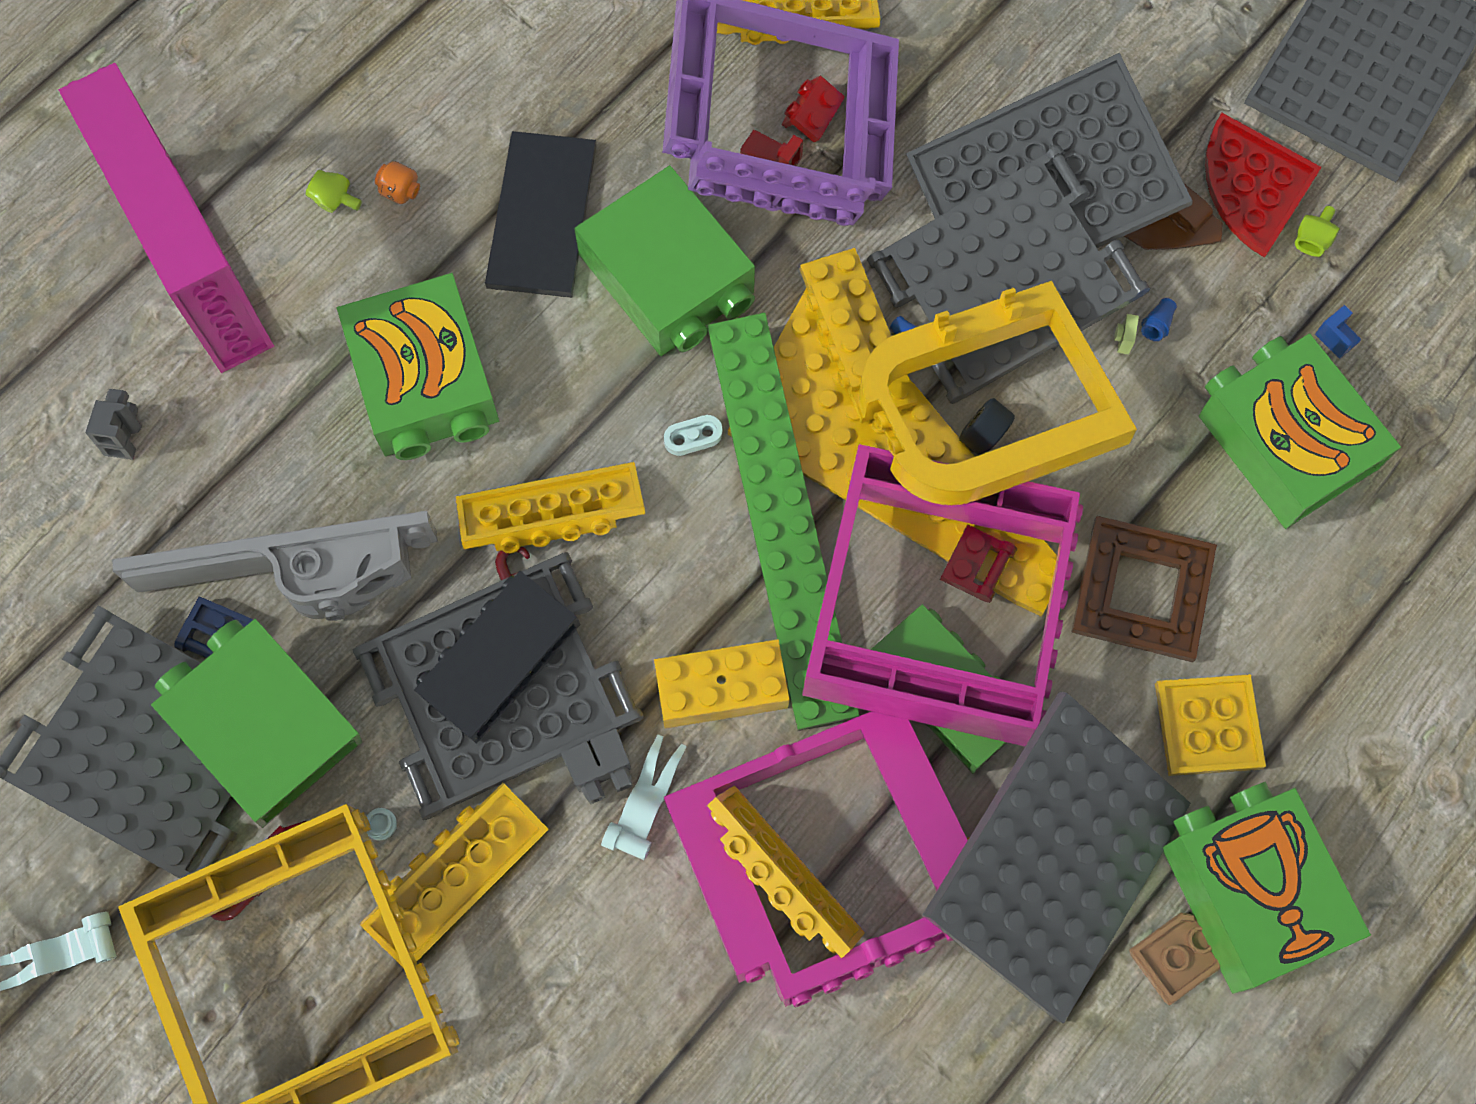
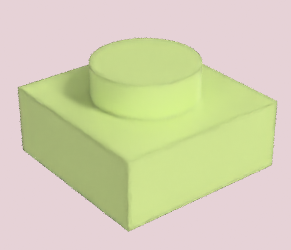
M1127 314L1123 323L1117 324L1114 341H1119L1118 353H1130L1136 339L1138 315Z

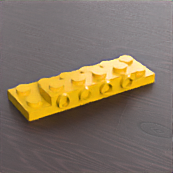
M743 0L853 28L866 30L880 27V12L877 0ZM720 22L717 24V34L740 33L741 42H748L752 45L760 44L762 41H776L779 44L789 42L780 41L773 35Z
M855 248L801 264L800 272L809 292L807 294L811 311L816 310L819 317L817 320L819 332L822 337L826 336L829 342L827 346L829 357L832 362H837L839 367V382L843 389H848L860 422L864 423L873 420L874 415L864 419L860 408L859 390L863 369L872 351L881 342L891 337V333ZM907 374L894 380L889 385L890 395L898 411L917 405L918 399Z
M635 462L456 496L463 549L494 544L496 551L502 550L505 553H514L521 546L531 544L535 547H544L552 540L563 538L566 541H575L580 535L592 532L596 535H605L610 529L617 528L615 520L645 514Z
M504 783L480 806L477 805L473 809L469 805L456 817L459 823L450 832L447 829L441 831L432 841L435 847L427 855L423 852L419 853L409 863L408 866L412 870L402 879L400 876H396L390 881L391 888L387 889V892L392 902L397 900L403 912L404 919L400 920L404 933L410 931L415 941L417 950L413 951L416 962L549 830ZM377 906L360 925L402 966Z
M735 785L715 797L707 806L712 811L711 816L715 822L729 830L720 839L724 844L726 853L733 860H738L744 866L746 875L755 885H760L766 891L773 907L783 911L791 920L790 924L797 934L805 936L810 941L819 933L823 937L822 941L826 948L843 958L856 945L865 932Z

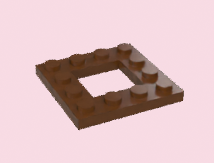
M1096 516L1071 633L1194 662L1197 657L1217 544ZM1120 555L1178 569L1169 622L1110 608Z

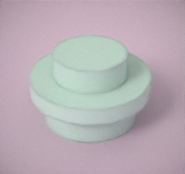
M377 808L367 815L371 830L367 831V834L372 839L378 841L386 840L396 831L397 820L390 810Z

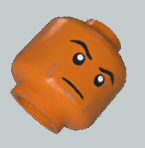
M396 161L383 164L375 177V185L378 186L379 194L397 204H404L409 199L414 200L420 190L416 171Z

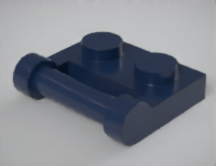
M199 596L176 637L174 647L183 652L188 650L208 658L213 652L206 644L193 639L195 631L212 637L215 632L230 621L238 620L245 627L254 619Z

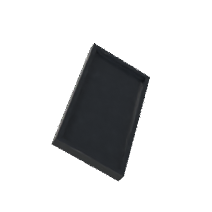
M517 131L511 132L485 279L486 289L573 297L579 259L575 227L585 221L596 152V140Z

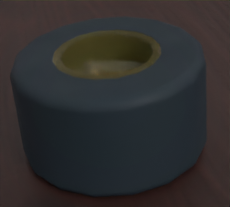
M995 398L989 399L971 418L960 434L959 439L977 455L987 453L1008 431L1015 419V415Z

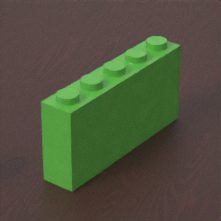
M923 604L871 649L992 677L984 669L986 665L983 660L975 653L970 654L963 647L964 642L961 637L954 631L949 632L941 624L942 619L939 614L932 608L927 609ZM926 724L972 774L1008 743Z

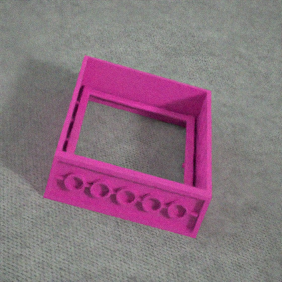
M113 63L106 67H101L96 72L79 80L72 81L58 89L168 295L221 374L275 347L117 64Z

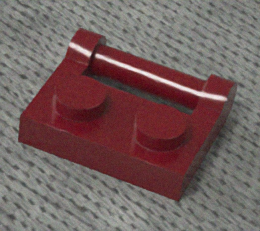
M967 524L940 580L984 602L990 603L995 595L993 590L1009 558L1014 557L1017 547L1008 541H1001ZM989 550L998 553L983 584L978 585L974 583Z

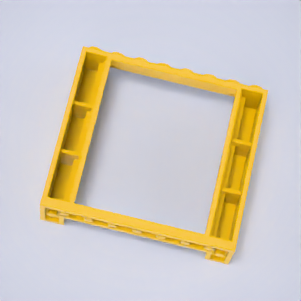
M348 804L342 805L118 906L193 1104L218 1103L155 941L354 850L421 1009L423 1018L240 1104H351L458 1053L456 1045L460 1044L458 1034L453 1025L447 1026L446 1021L441 1022L439 1014L443 1013L440 1001L436 994L430 995L426 986V983L430 981L428 972L423 963L417 964L413 954V951L417 950L415 941L410 931L404 933L400 920L404 919L403 912L397 900L392 902L387 889L391 888L390 881L384 869L379 871L374 859L379 857L378 852L367 834V831L371 830V826L365 813H361L359 809H355Z

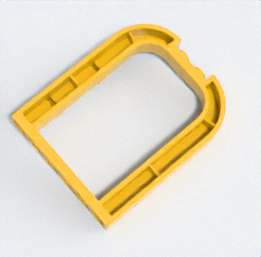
M1052 281L1017 293L1015 288L1002 291L1000 299L950 315L948 311L935 314L933 322L887 338L869 355L863 369L859 390V403L864 419L874 415L878 429L880 431L884 430L888 438V448L894 456L890 469L894 477L905 489L915 496L941 505L967 504L1130 444L1137 430ZM1049 325L1098 412L959 463L942 464L925 457L916 446L890 395L889 385L906 374Z

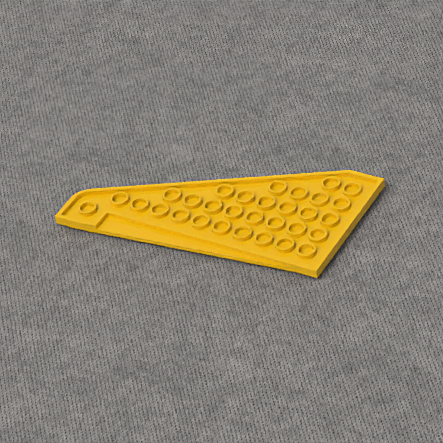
M806 287L773 348L803 475L846 500L858 445L889 450L888 438L884 430L880 431L878 429L875 419L864 423L860 422L848 389H843L839 382V367L837 362H832L827 350L829 342L827 337H822L817 325L819 317L816 310L811 311L807 301V294L809 292ZM910 379L918 403L916 406L900 410L899 413L922 454L930 460L948 464L959 463L975 457ZM729 427V429H728V435L732 437L731 431H730V427ZM859 499V509L948 562L967 524L1001 541L1004 540L1014 544L1017 547V551L1013 558H1009L993 591L1010 602L1042 617L1049 603L1057 555L1045 540ZM989 550L976 579L984 582L998 553Z

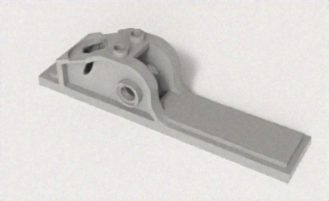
M421 511L112 559L113 572L137 592L274 571V578L278 589L297 612L311 619L326 618L328 621H337L344 619L345 615L354 614L369 605L371 599L392 586L395 589L411 579L408 547L425 548L430 546V543L438 542L437 530L428 512ZM377 577L385 578L381 581L370 582Z

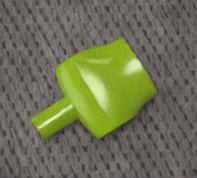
M320 169L314 174L305 193L319 207L330 213H333L341 203L356 211L359 210L362 204V200L347 193L350 181L346 177Z
M1326 206L1320 217L1313 215L1304 216L1295 240V246L1298 250L1305 254L1319 257L1332 246L1340 230L1338 226L1330 222L1336 212L1332 206Z

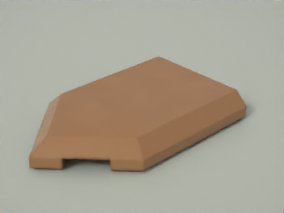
M1182 912L1129 949L1132 958L1164 1002L1169 1006L1220 969L1217 958L1215 959L1211 951L1212 948L1208 945L1201 931L1203 929L1199 926L1195 916Z

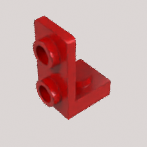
M753 130L740 148V153L797 166L802 159L803 139L793 135L788 143L784 142L781 144L761 132Z

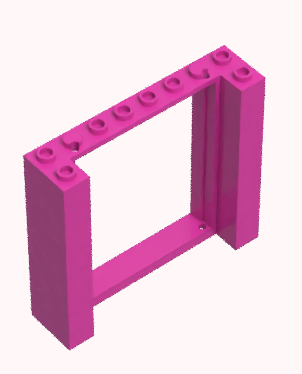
M859 444L802 695L1026 746L1047 712L1042 710L1044 698L1049 699L1052 689V680L1048 679L1049 668L1054 669L1058 650L1053 649L1054 639L1060 638L1063 620L1058 619L1060 609L1064 610L1068 598V591L1063 590L1065 580H1070L1073 569V562L1068 560L1070 551H1075L1078 541V533H1074L1076 523L1080 522L1083 512V505L1078 504L1080 493L1028 481L967 504H936L915 496L897 481L890 470L894 456L889 450ZM934 461V462H937V463L948 464V463H943V462H939V461ZM859 499L1059 543L1034 687L828 640Z

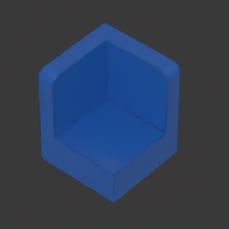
M1345 305L1325 320L1315 333L1339 359L1361 341V338L1346 324L1353 312Z

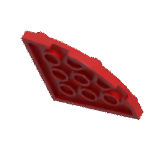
M1221 112L1212 129L1205 154V174L1208 190L1215 208L1228 228L1251 250L1265 258L1322 167Z

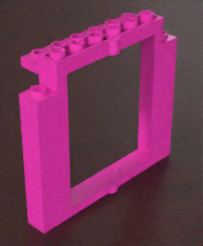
M871 711L791 745L780 746L774 752L664 796L669 815L739 983L745 980L747 983L756 982L765 976L766 971L770 970L775 981L776 991L785 1007L791 1004L794 1007H800L812 1000L811 996L821 991L829 994L842 988V982L851 978L859 981L871 976L874 973L873 969L885 964L887 968L895 966L905 960V955L914 951L917 954H923L933 949L935 942L944 938L947 941H953L952 938L924 917L880 937L871 938L863 942L861 945L852 948L843 958L835 955L792 974L754 884L746 875V869L738 860H733L724 850V844L720 839L729 830L715 822L711 816L712 811L707 806L715 797L734 785L738 790L861 739H865L937 891L968 840L908 719Z

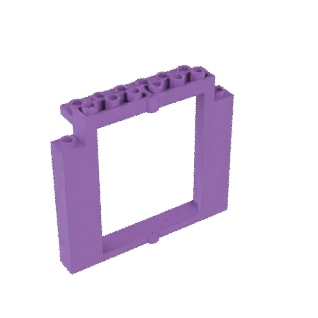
M677 0L662 153L671 154L676 158L691 159L688 190L695 191L700 195H714L726 198L731 202L751 203L756 207L765 208L769 211L781 210L787 214L797 213L809 216L814 220L825 219L834 221L842 226H853L864 213V202L866 199L882 201L892 189L899 39L743 0ZM718 22L773 35L780 41L794 40L849 54L842 176L712 147V142L708 141Z

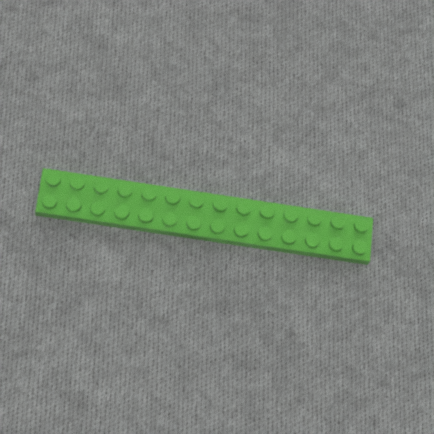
M766 313L707 325L775 632L777 639H779L782 662L797 730L801 731L859 717L858 708L802 695L828 579ZM834 609L828 640L842 643Z

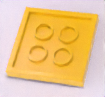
M1251 674L1163 680L1155 683L1168 776L1262 770L1266 767Z

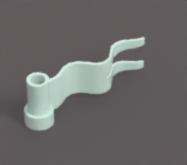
M659 734L657 735L648 752L638 782L628 797L618 824L613 822L609 824L601 846L613 851L616 848L645 860L652 842L646 840L658 809L664 801V796L668 793L676 768L687 747L686 745L681 744L664 767L656 785L652 786L656 762L664 737Z
M101 912L83 918V927L67 934L35 942L15 952L1 956L0 966L33 959V962L15 976L0 982V991L19 986L44 974L73 967L92 958L96 959L97 964L115 959L117 956L109 926L112 925L109 912Z

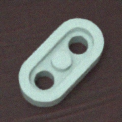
M704 415L673 424L664 433L665 448L673 455L682 456L715 446L722 438V424L716 417L711 415ZM705 430L713 432L709 437L704 436L702 433ZM678 438L683 439L685 441L682 445H676L674 443V441Z

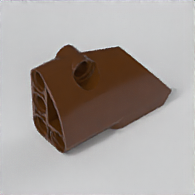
M1184 183L1192 199L1191 206L1129 233L1124 237L1144 250L1195 247L1221 242L1223 223L1213 215L1212 207Z

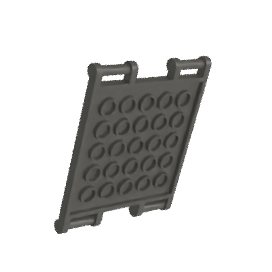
M1060 145L1052 147L1045 155L885 249L872 253L867 258L871 268L876 269L891 295L890 301L895 308L901 307L916 298L930 322L934 321L935 314L948 311L950 315L1000 299L1002 291L1015 288L1017 293L1052 281L1080 331H1083L1144 296L1151 288L1137 274L1123 251L1125 247L1119 239L1112 241L1101 251H1098L1071 208L1085 200L1090 195V192L1077 179L1065 160V152ZM1052 164L1056 166L1071 190V193L1065 197L1047 170V167ZM893 258L910 288L906 290L900 289L885 262ZM1111 258L1115 260L1132 287L1125 293L1106 264V261ZM1047 325L952 358L966 383L961 387L957 386L944 362L932 365L947 391L946 397L950 404H955L1057 346L1059 342L1050 326Z
M568 552L556 555L522 571L575 616L585 614L593 609L590 598L585 597L571 566L572 559ZM556 569L560 570L574 600V603L568 606L565 605L551 575V572ZM508 578L360 644L353 649L355 658L360 660L374 693L372 699L375 706H384L398 697L420 748L419 751L401 759L399 764L402 771H406L421 807L419 813L422 820L433 818L440 814V812L561 757L560 752L585 741L589 744L592 738L615 728L619 730L627 725L635 724L644 718L641 709L636 708L623 680L619 661H613L594 669L577 630L477 744L414 691L418 686L416 683L419 677L425 671H431L436 666L442 651L448 646L452 647L460 639L459 634L468 623H474L481 615L480 611L484 604L490 599H495L501 593V587ZM378 650L393 686L386 689L372 657V654ZM605 678L610 679L625 714L616 717L601 685V680ZM423 762L426 763L440 796V799L432 802L418 768Z
M98 605L92 613L95 616L71 652L67 651L62 658L63 661L83 673L47 727L24 714L19 722L22 725L0 756V778L174 876L183 878L191 874L187 869L211 831L217 833L218 836L196 871L216 863L229 841L233 842L237 836L236 832L217 822L232 796L151 706L155 700L162 696L155 688V684L166 672L182 662H187L192 669L196 668L200 662ZM106 622L109 623L113 628L91 661L87 663L82 660V657ZM35 731L41 736L17 772L14 774L8 771V768L32 732Z

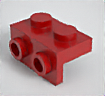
M821 75L811 81L807 79L802 83L797 91L800 95L785 110L786 118L781 124L785 128L794 125L812 142L820 140L845 98L842 93Z

